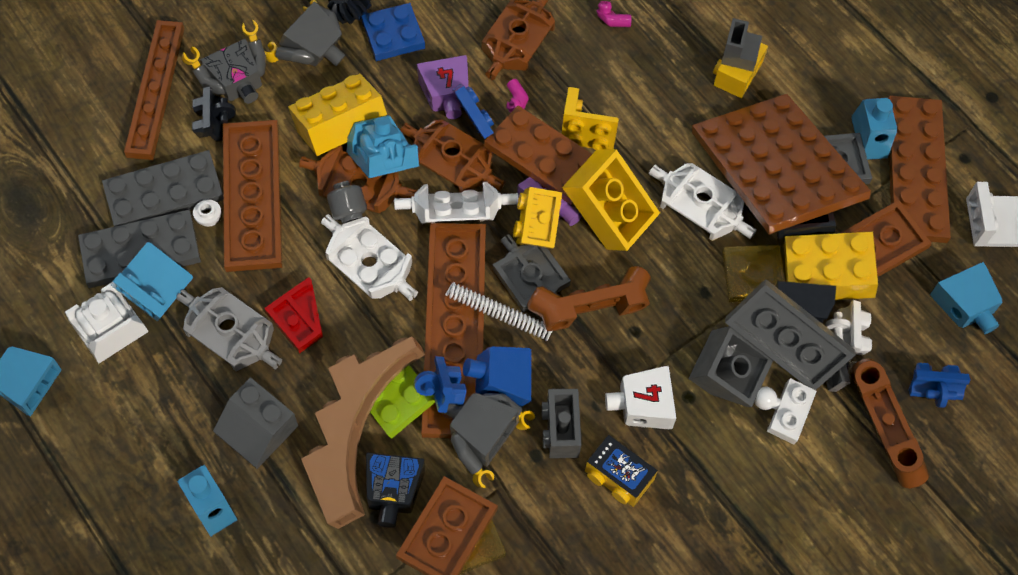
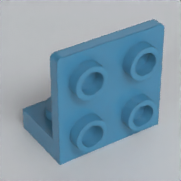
M147 242L122 273H119L113 280L111 286L158 321L175 301L178 293H181L180 291L184 290L193 279V276L152 243Z

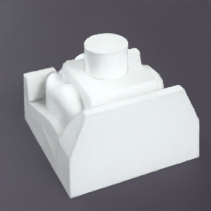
M112 283L102 288L101 293H97L88 301L83 302L81 306L76 304L65 311L70 324L98 364L149 332L123 295L111 286Z

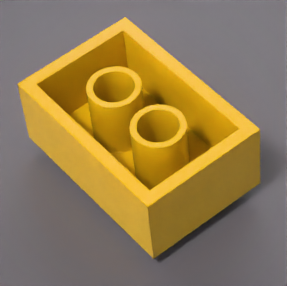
M361 74L349 76L334 86L325 87L320 92L310 97L301 98L296 103L288 106L298 134L316 156L346 143L354 123L387 116L382 96Z
M617 149L596 150L562 187L607 250L628 251L660 214Z
M873 232L785 236L784 253L787 282L836 286L835 300L875 298L878 278Z

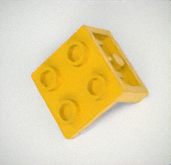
M568 87L562 134L581 147L593 148L595 150H613L619 118L581 112L583 100L578 99L579 88Z

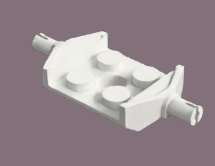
M687 163L674 172L670 171L669 173L657 167V165L651 168L649 175L658 179L664 185L660 207L664 209L667 205L710 233V240L713 241L733 230H737L749 239L755 234L757 229L742 221L744 218L741 216L744 201L739 194L693 163ZM706 193L711 199L709 201H701L697 198V194Z
M483 182V192L465 190L462 193L438 191L435 194H428V184H424L412 198H394L395 210L412 209V213H416L421 223L431 224L436 221L494 220L498 209H501V205H516L518 203V193H498L488 182Z
M329 214L326 215V218L322 219L321 224L333 234L325 252L326 258L372 299L382 298L393 291L396 293L400 291L409 301L417 296L418 291L406 282L412 265V256L409 253L407 255L402 253L373 228L366 216L343 225L335 221ZM367 257L377 259V263L370 267L363 265L362 261Z

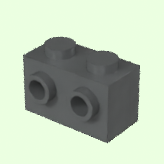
M548 389L547 402H542L541 406L542 420L548 421V430H543V448H549V458H579L581 429L578 389Z

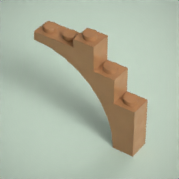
M412 336L395 341L392 347L383 352L372 353L364 362L354 354L338 359L335 365L328 368L341 397L340 400L327 402L323 409L315 413L328 445H320L311 449L309 455L301 458L327 524L337 529L365 515L358 493L356 475L360 437L364 423L375 401L386 386L404 368L425 355L421 345Z

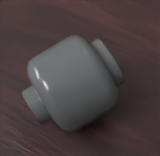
M349 181L333 185L334 190L327 195L333 219L345 224L362 218V214L367 209V204L361 187L350 185Z

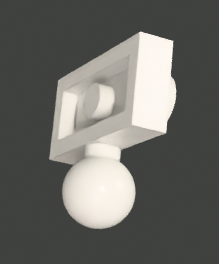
M791 378L786 382L780 399L777 398L776 392L772 388L761 387L754 401L755 405L762 410L775 409L767 432L794 445L799 439L817 391Z

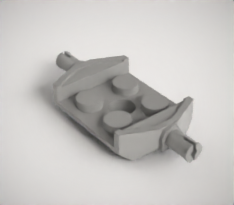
M222 287L211 289L203 296H197L196 298L186 292V290L180 291L182 295L178 293L176 299L189 307L183 327L186 336L194 337L230 363L235 371L259 360H263L273 369L278 368L277 364L280 366L282 359L270 352L268 348L274 331L272 322ZM230 319L235 321V325L229 330L219 328L224 320Z

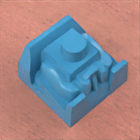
M390 115L354 123L347 139V153L368 178L419 166L418 146L416 144L410 145Z

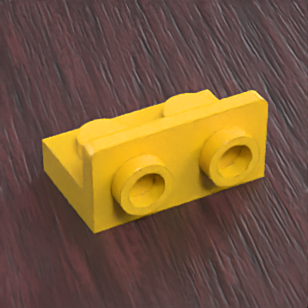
M528 187L524 189V193H520L517 203V209L521 210L520 220H516L513 229V237H517L516 244L554 248L562 192Z

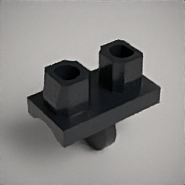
M210 86L203 88V96L193 99V110L198 116H203V119L192 122V131L199 138L211 136L218 142L223 140V123H228V119L236 115V108L228 103L227 98L214 95L213 89Z

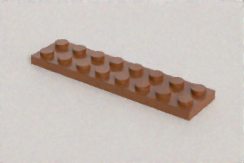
M430 223L424 371H436L435 356L444 357L446 366L460 367V384H465L466 387L465 405L470 396L476 393V378L464 376L463 365L467 358L476 360L477 356L483 352L484 307L479 312L480 304L475 310L476 302L473 308H471V302L469 306H466L467 300L462 304L463 298L458 302L459 295L454 301V295L450 299L449 295L446 296L445 294L450 285L455 282L456 285L459 284L464 289L468 288V291L472 290V292L477 294L480 293L481 296L484 295L486 224ZM436 403L422 413V438H451L450 424L454 419L438 412Z

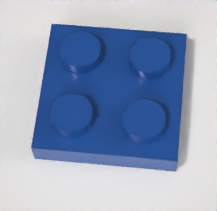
M411 3L361 16L375 61L425 49V41Z
M462 84L453 88V93L479 134L484 139L493 134L494 132L490 127L494 123L486 110L482 109L480 111L476 103L479 102V99L473 89L469 86L465 88Z

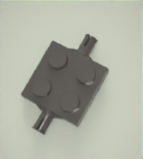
M510 234L507 235V238L504 236L501 239V243H503L509 253L505 258L493 264V271L522 312L528 310L527 303L537 287L544 286L557 294L570 286L571 280L548 248L532 245L518 246Z

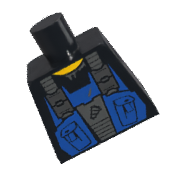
M367 452V503L369 509L379 510L377 523L379 526L394 528L396 527L398 513H412L425 474L424 459Z

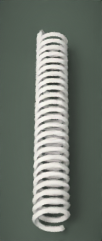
M455 282L450 285L445 294L446 296L449 295L450 299L454 295V301L459 295L458 302L463 298L462 304L467 300L466 306H469L471 302V308H473L476 302L475 310L480 304L479 312L484 307L483 314L488 309L487 315H490L493 309L491 317H494L497 311L496 319H498L502 312L499 320L502 321L506 314L504 323L507 322L510 316L508 325L511 324L514 318L512 326H515L518 320L516 328H519L523 320L520 329L523 330L527 322L525 332H527L532 323L529 334L532 333L536 325L533 336L536 335L539 329L537 338L540 337L543 329L544 332L541 339H544L547 333L543 321L539 322V319L535 320V318H531L526 314L523 315L522 312L518 313V310L514 311V308L510 309V307L497 303V301L493 302V299L489 300V297L485 298L480 293L477 294L472 292V290L468 291V288L464 289L463 286L460 287ZM548 331L545 341H548L552 331Z

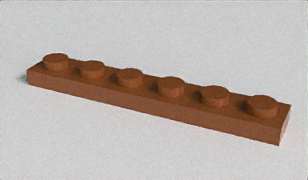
M157 20L124 150L126 158L154 159L184 33L183 22Z

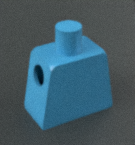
M888 98L862 100L851 117L855 133L861 134L867 160L888 158L894 142L897 125L892 109L893 104Z
M984 262L938 282L930 294L935 302L961 328L976 322L982 332L988 334L999 326L992 314L1002 304V298Z
M9 347L0 358V396L31 417L62 369L55 359L50 356L16 347Z
M205 465L177 481L210 537L237 521L236 516ZM221 508L218 514L208 517L213 510Z

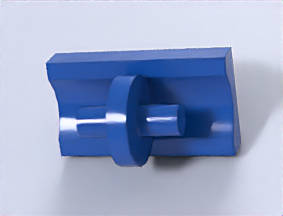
M435 356L436 371L420 373L415 378L414 385L420 395L434 396L438 412L447 413L449 404H464L466 387L465 384H460V367L446 366L444 357Z
M917 363L909 387L910 396L935 399V404L938 408H945L948 400H963L965 388L971 381L969 374L961 373L956 365H947L943 367L941 372L932 371V366L929 363Z

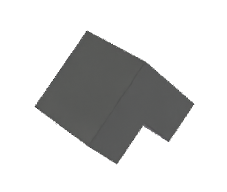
M733 18L721 64L753 72L762 36L747 32L748 21Z

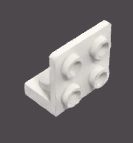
M976 182L966 198L974 246L1018 247V196H993L989 192L988 182Z

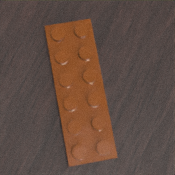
M889 96L888 99L893 104L892 109L897 125V133L889 153L891 204L899 200L930 242L948 243L951 236L942 100Z
M278 121L223 123L225 271L283 268Z

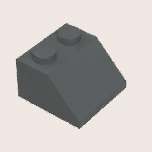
M728 326L711 331L690 374L689 380L713 396L746 407H752L773 360Z
M250 377L229 398L213 432L253 467L258 469L298 427L295 414Z

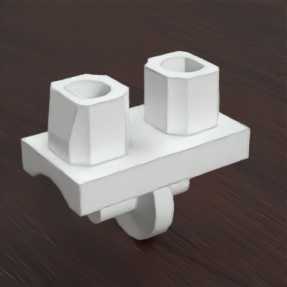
M853 300L848 307L837 310L834 313V319L828 320L825 326L854 348L855 354L864 355L871 351L872 339L861 335V330L864 331L871 324V313L861 310V302Z

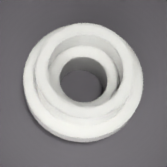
M213 200L200 201L193 209V216L196 222L206 227L215 225L222 214L220 205ZM206 210H211V211H210L209 213H207V214H204V213H203V212L206 211Z

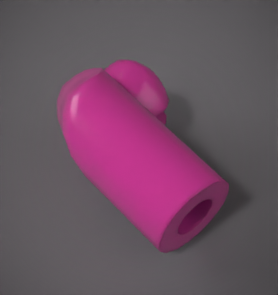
M601 1L598 4L597 16L610 27H631V14L614 13L611 10L612 6L609 1Z
M512 79L507 83V88L513 96L511 101L506 103L510 113L518 105L525 109L529 100L519 81Z

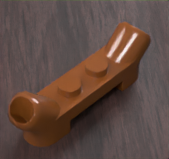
M632 266L627 270L620 285L610 286V284H604L588 292L581 289L570 293L566 297H561L544 286H540L532 294L527 307L529 311L542 317L547 331L569 328L577 318V314L616 306L619 316L640 311L649 306L650 301L645 290L651 277L644 268Z
M869 358L860 360L852 366L850 374L889 457L898 482L902 487L909 489L919 487L928 480L929 473L923 460L922 450L906 421L891 388L888 376L884 368L875 360Z

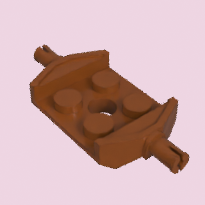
M510 0L481 42V50L493 62L485 73L487 78L490 79L491 77V80H495L503 68L523 71L528 69L529 60L548 32L555 29V20L551 12L544 8L548 0H532V2L528 0ZM522 27L525 31L516 33L512 29Z
M442 119L434 120L424 129L420 128L419 130L408 123L401 127V132L413 139L414 144L418 146L419 163L458 186L459 193L465 190H472L482 185L483 182H488L498 191H501V188L504 187L505 181L492 174L493 152L485 148L482 142ZM448 148H456L459 150V153L450 156L445 151Z
M342 145L329 151L321 160L317 161L302 156L299 162L300 168L315 171L319 196L327 198V195L334 190L333 185L349 181L350 185H352L358 179L366 181V184L361 187L367 204L366 210L376 213L385 211L394 201V198H399V196L412 198L418 191L417 189H411L399 184L398 172L368 178L350 155L343 151Z

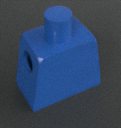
M492 346L480 353L476 360L469 358L465 360L463 375L476 378V393L480 395L485 393L506 394L521 407L531 401L530 348Z

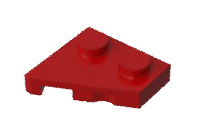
M310 277L264 308L269 318L299 353L323 337L314 288Z

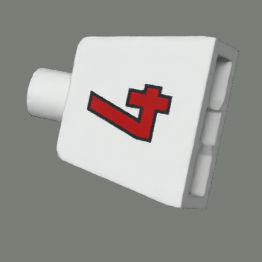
M669 366L625 375L622 377L620 385L621 392L605 393L606 410H623L626 425L673 429L676 413Z

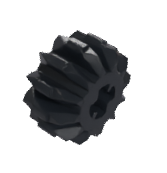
M328 0L329 4L327 7L335 12L338 21L342 24L348 22L351 25L354 20L360 21L362 15H367V9L372 4L371 0Z

